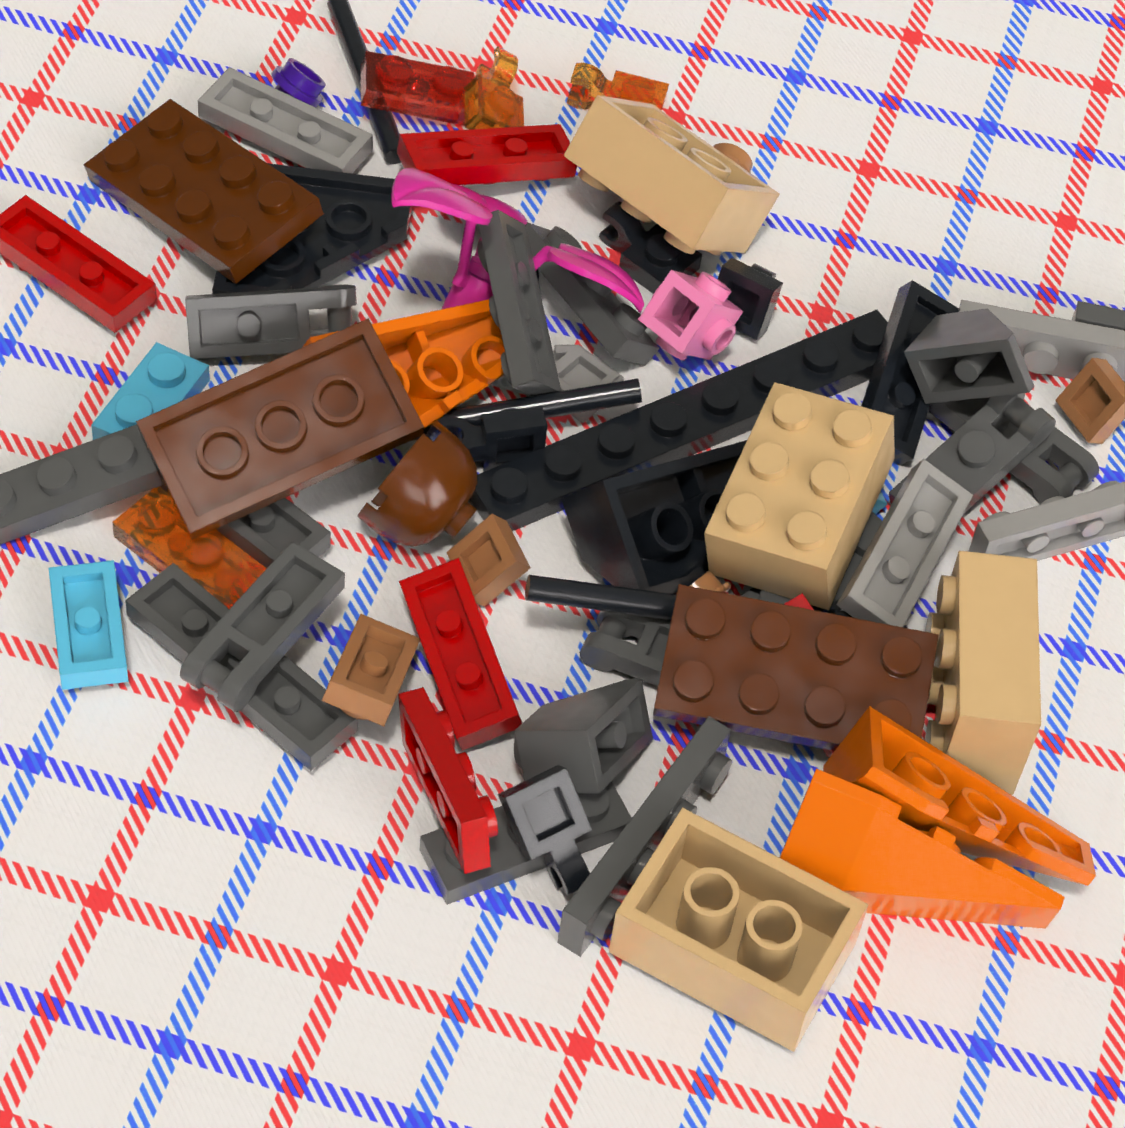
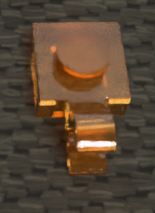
M498 46L494 50V63L492 67L489 68L483 64L477 67L476 76L465 87V128L471 130L524 126L523 97L510 89L518 68V58L516 55Z
M576 63L570 83H572L567 104L577 109L586 110L591 107L594 99L599 95L650 103L663 111L669 84L617 70L613 80L610 81L597 67L588 63Z

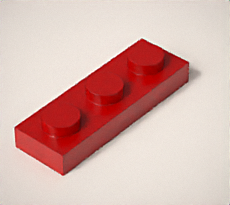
M561 124L400 134L397 154L404 169H418L456 185H490L498 182L545 181L548 179L575 177L577 165L564 157L570 141Z
M27 195L0 214V254L114 333L157 299L156 283Z
M460 559L451 560L400 580L401 589L461 750H466L517 729L522 724V720Z
M424 687L399 693L403 746L464 874L491 867L489 838L498 835L495 811L487 795L478 797L475 792L476 780L471 761L466 752L456 753L454 749V733L446 711H435Z

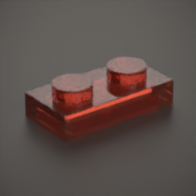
M366 51L361 64V106L469 127L475 113L474 72L451 66H441L405 59L396 55Z

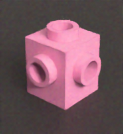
M671 270L663 283L654 292L652 299L638 320L658 335L655 342L672 356L685 361L688 355L711 360L714 355L722 352L732 341L736 333L735 323L743 311L727 299L732 291L712 275L702 271L699 277H694Z

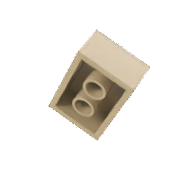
M597 95L564 154V157L581 168L578 176L584 182L604 192H608L609 189L624 199L620 205L623 210L641 221L650 223L653 220L667 230L664 234V239L668 243L688 254H694L696 250H705L717 256H720L722 252L746 253L780 193L650 103Z
M774 382L704 532L709 571L715 576L790 599L803 593L810 605L829 610L895 459L894 416Z
M959 551L951 576L941 575L937 591V613L930 612L926 624V632L939 634L927 703L935 705V720H929L927 724L925 741L1013 795L1041 726L1037 559Z
M682 807L617 909L609 953L794 1052L853 950L869 904Z

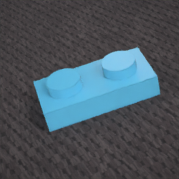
M156 342L92 423L93 440L136 425V421L201 393L210 381L209 365Z
M114 560L48 568L62 690L129 682Z

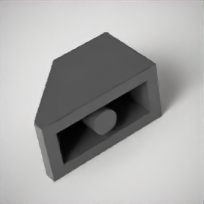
M988 308L936 315L904 351L925 404L1029 393L1034 388L1014 333Z
M626 679L544 704L514 730V758L517 765L522 769L524 781L556 765L567 768L577 793H600L653 740L642 679Z

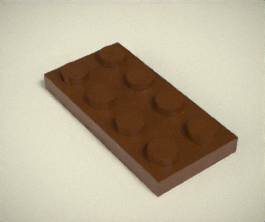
M172 99L166 101L83 164L92 183L235 284L324 214L319 198Z
M369 318L136 421L141 437L192 540L418 438L424 433V426Z
M679 584L653 715L702 725L709 716L732 729L731 731L835 751L864 712L871 706L922 738L939 634Z

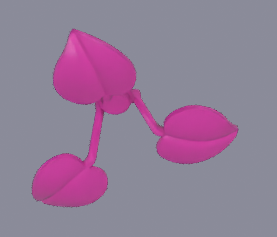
M402 169L393 182L391 193L392 207L420 206L466 220L458 269L442 309L490 299L493 296L489 273L480 261L478 250H476L475 256L471 257L476 225H488L493 217L491 212L495 210H500L526 225L528 222L525 216L501 200L479 195L469 188L451 184L418 169ZM560 243L558 248L544 246L533 257L535 271L545 262H554L569 271L612 289L632 302L641 314L644 301L636 283L627 272L612 261L565 243Z

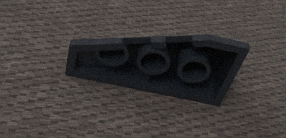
M747 440L605 479L561 499L581 559L613 586L675 594L679 584L686 586L693 584L698 578L709 571L704 532Z

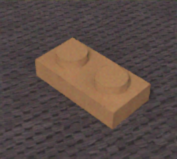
M360 614L329 681L322 701L340 708L350 717L361 720L367 719L384 727L418 647L420 638Z

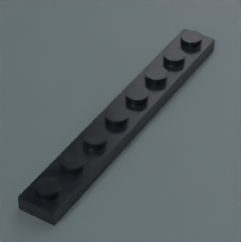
M876 309L552 443L543 449H538L477 474L478 484L469 500L483 520L489 515L494 514L506 520L511 530L515 531L564 510L561 499L602 480L688 457L751 431L774 382L826 397H831L870 380L888 322Z

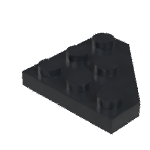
M268 163L319 198L324 214L237 284L216 271L212 294L318 288L407 239L413 206L392 207L391 193L395 180L392 178Z

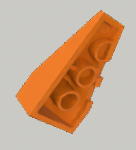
M489 299L372 324L424 428L504 376L501 355L505 352L501 330L494 322L490 312ZM336 332L310 337L303 347Z
M871 706L868 707L823 765L824 772L878 793L902 806L898 819L911 827L929 832L930 828L938 826L956 836L955 844L961 849V853L976 857L995 858L1007 865L1087 886L1096 877L1089 843Z
M817 768L779 857L869 904L866 913L1046 929L1061 910L1065 898L998 859L978 857L973 861L961 854V849L955 844L956 836L938 826L930 828L929 832L917 830L898 819L902 808L899 804L878 793Z

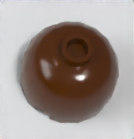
M435 420L426 435L424 433L378 487L379 493L371 501L376 506H380L378 510L369 503H366L357 517L375 532L393 543L411 547L425 545L440 536L443 531L454 539L477 511L468 502L478 484L477 466L469 449L456 435L439 421Z

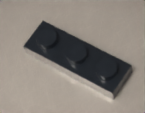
M913 280L898 290L861 407L894 416L895 459L893 462L898 465L914 459L931 404H925L904 351L936 315L959 312V308Z

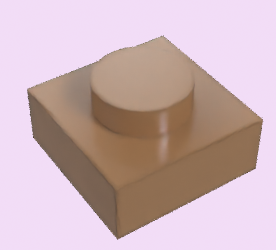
M1091 358L1055 401L1088 443L1103 444L1125 419V382L1106 359Z
M494 514L489 515L446 552L450 561L457 558L460 559L476 603L484 607L531 568L508 522Z

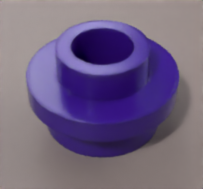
M289 58L283 67L276 66L271 73L273 79L278 84L275 89L315 108L321 103L322 97L320 93L326 84L318 74L303 63Z

